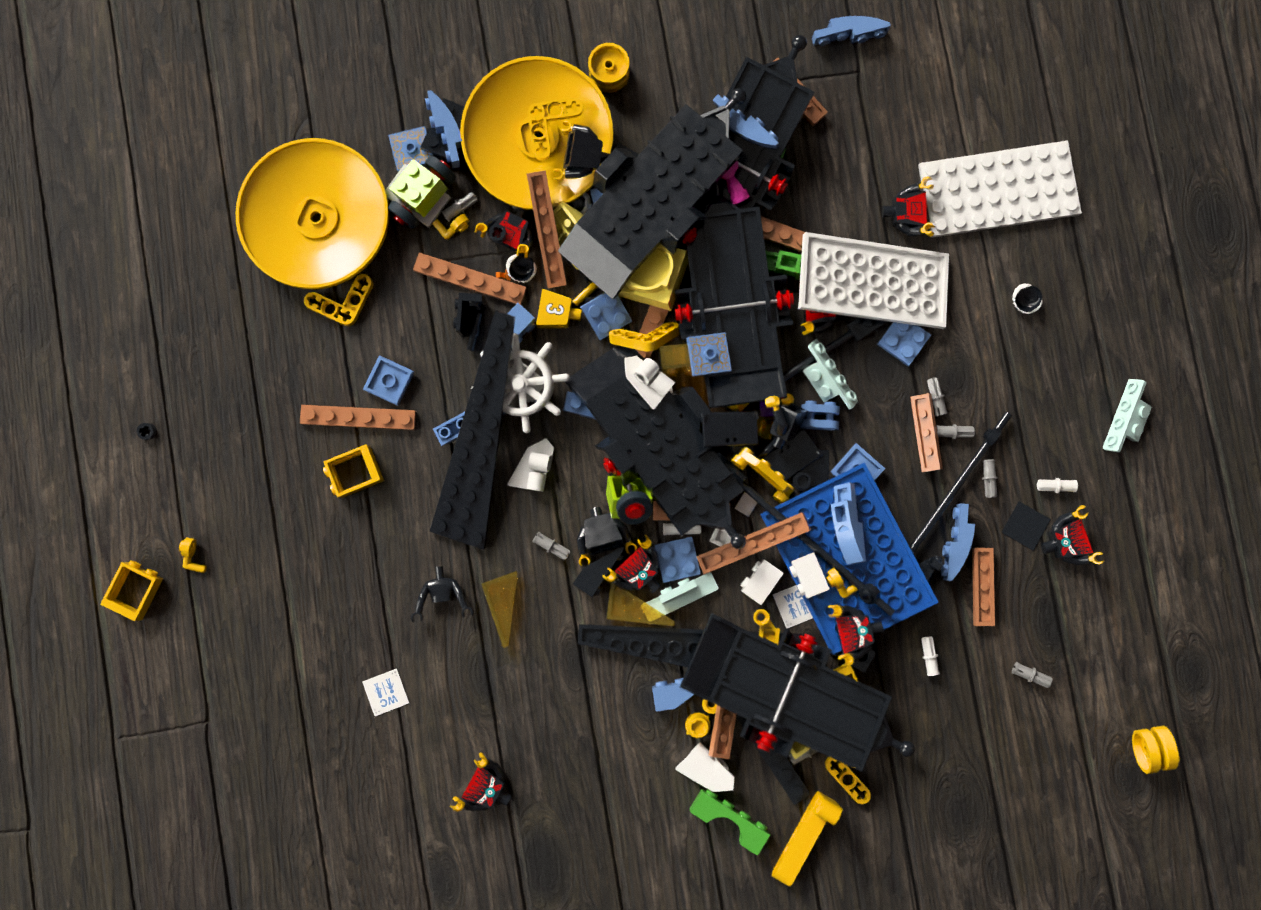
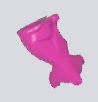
M738 161L722 176L726 180L727 190L731 199L730 202L733 204L740 203L750 197L747 189L743 188L735 178V172L739 165Z

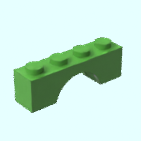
M701 789L690 807V812L706 823L718 817L731 819L740 829V844L758 856L770 836L767 831L768 827L759 821L757 823L750 820L751 816L742 810L739 813L733 809L734 805L724 799L722 802L717 798L718 795L709 789L707 791Z

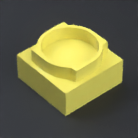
M660 244L633 273L618 296L672 311L676 299L675 290L680 288L688 265L687 251L677 248L673 255Z

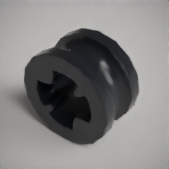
M495 224L489 229V236L493 242L501 243L506 239L507 233L502 225ZM497 229L499 232L500 230L503 231L500 233L501 237L497 238V236L493 237V235L495 234L494 231Z
M142 423L137 427L136 433L142 440H151L156 436L157 430L151 423ZM149 427L150 434L144 436L143 429Z

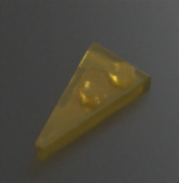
M517 571L481 584L503 648L509 646L518 577Z
M611 583L607 619L675 627V621L629 591L620 589Z

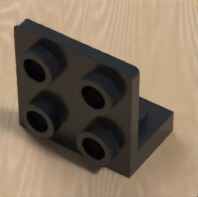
M459 293V298L455 299V310L458 311L457 317H454L453 328L456 329V332L461 337H465L467 308L475 312L486 309L487 301L482 294Z

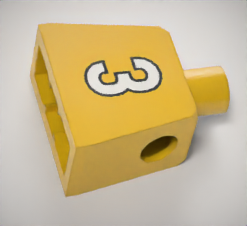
M542 289L536 323L538 328H568L570 319L581 320L582 309L572 308L571 298Z

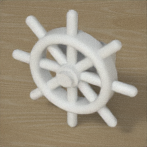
M513 333L512 351L509 361L514 359V364L508 369V379L506 380L505 388L511 390L504 399L503 412L513 416H521L523 432L529 433L531 430L529 415L540 411L544 407L555 416L560 415L561 410L549 400L553 393L554 383L568 381L570 376L569 374L553 375L550 366L544 360L552 349L550 342H547L539 353L536 354L531 351L520 350L518 334ZM521 358L528 359L532 362L529 366H527L521 361ZM537 367H539L542 371V377L539 376L536 372H534L537 369ZM517 394L520 408L509 405ZM527 402H536L530 407L527 406Z

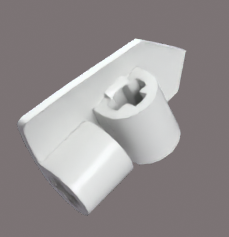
M638 356L625 358L626 378L649 406L655 409L675 382L663 372H660L658 364L652 359L646 358L643 361Z
M547 439L527 448L510 478L508 486L544 492L546 475L551 468L554 452L553 445Z
M701 742L675 768L712 792L734 789V776L728 771V765L721 758L709 756V750Z

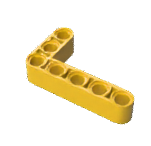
M819 791L814 794L772 871L771 876L789 887L792 885L826 822L835 825L840 818L842 808L835 800Z

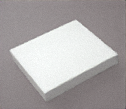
M744 492L735 509L749 517L757 502Z

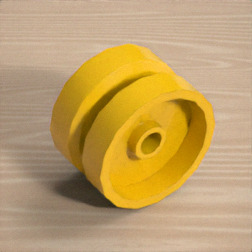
M615 43L598 45L592 50L588 58L589 77L603 92H615L622 89L629 79V57L627 52Z
M1166 726L1152 727L1150 731L1148 729H1140L1133 732L1132 746L1134 755L1144 773H1156L1160 769L1163 771L1174 770L1178 767L1179 754L1172 733Z

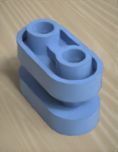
M805 401V404L801 405V408L807 410L808 413L807 419H804L800 428L839 430V422L833 421L834 415H839L840 406H836V402H824V405L817 404V401ZM814 414L826 415V420L814 419Z

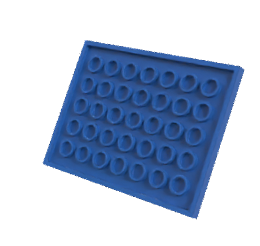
M865 462L775 507L787 518L804 512L811 528L805 534L861 582L875 585L880 591V598L895 610L890 617L876 604L863 602L859 596V590L847 598H842L835 586L832 588L829 584V590L807 599L805 595L802 596L827 647L832 650L831 655L842 649L835 618L829 617V615H833L834 609L828 608L829 605L851 606L862 610L864 615L869 616L870 623L881 621L883 629H886L939 603ZM849 482L855 485L858 522H861L863 525L866 562L847 565L836 536L831 504L835 503L834 486ZM768 511L760 514L766 527L779 522ZM797 536L776 545L796 586L800 583L798 578H794L790 571L791 562L814 552L803 541L797 540ZM814 552L826 579L828 576L827 572L833 569V567ZM839 573L845 588L853 585Z

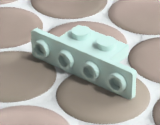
M818 339L813 340L808 348L817 362L805 368L803 372L823 402L840 395L848 409H852L858 402L855 392L849 388L845 377L837 370L835 362L826 353L824 345Z
M1128 380L1103 445L1104 450L1120 452L1125 438L1139 442L1151 410L1150 405L1140 400L1146 386V381Z
M706 573L691 581L689 578L678 582L679 587L672 589L670 586L660 591L662 595L642 604L648 621L652 622L718 590L712 573Z

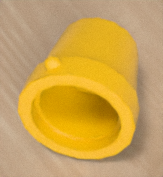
M701 712L690 714L685 722L686 734L695 738L706 736L710 730L709 716Z

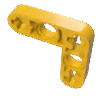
M570 98L532 104L529 107L528 118L533 153L536 159L545 161L551 155L547 122L577 118L582 115L583 104L579 99ZM566 104V108H571L572 104H576L580 108L577 109V112L568 109L567 114H564L563 105ZM553 106H559L561 112L559 115H552L550 109ZM534 109L542 112L539 114L540 122L544 121V123H536L535 115H531V113H534ZM541 127L545 130L542 137L534 135L536 128ZM547 140V142H543V148L547 151L541 156L540 153H537L540 150L539 142Z
M366 274L358 275L342 305L315 292L306 294L304 304L310 310L342 325L352 326L356 322L373 288V281ZM366 279L368 285L362 287L360 281H365ZM358 289L360 291L361 289V291L364 292V294L362 295L360 292L355 290ZM354 295L360 296L361 299L357 305L351 304V298ZM315 298L318 302L322 303V305L320 307L319 305L313 303L311 306V302H309V300ZM329 304L335 306V311L332 314H327L325 310ZM339 312H341V313H343V314H345V315H348V313H350L349 315H350L352 318H351L350 320L347 319L346 322H345V318H343L342 316H340V315H338V314H339Z
M668 322L648 334L615 329L609 332L610 343L647 352L654 351L679 335V324Z
M828 757L825 767L858 804H866L871 798L869 789L851 771L848 765L838 762L837 765L842 770L840 774L835 768L830 769L832 766L830 762H837V760ZM847 774L853 777V782L850 785L843 783V777ZM856 785L860 791L863 792L865 790V798L859 797L857 799L858 793L853 789Z

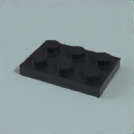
M443 98L442 102L451 112L460 131L465 107ZM430 125L422 142L421 150L447 161L445 151H448L447 144L443 145L441 133L436 134L435 128H431ZM462 148L457 149L458 157L462 152Z

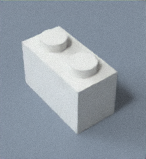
M814 552L791 562L792 566L789 568L793 577H797L800 584L797 587L801 596L805 595L807 599L829 590Z
M764 559L761 562L757 561L752 568L754 572L751 577H746L740 585L743 587L741 592L762 605L783 575V572Z

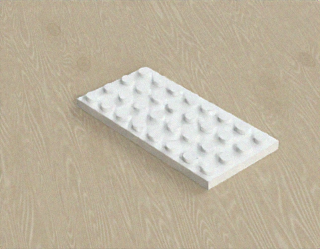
M1068 141L930 161L918 165L921 181L924 177H930L932 180H929L926 186L934 185L931 190L923 188V191H926L928 223H932L935 228H929L934 233L931 238L1078 216L1082 213Z
M805 232L802 240L798 309L943 329L946 327L949 254Z

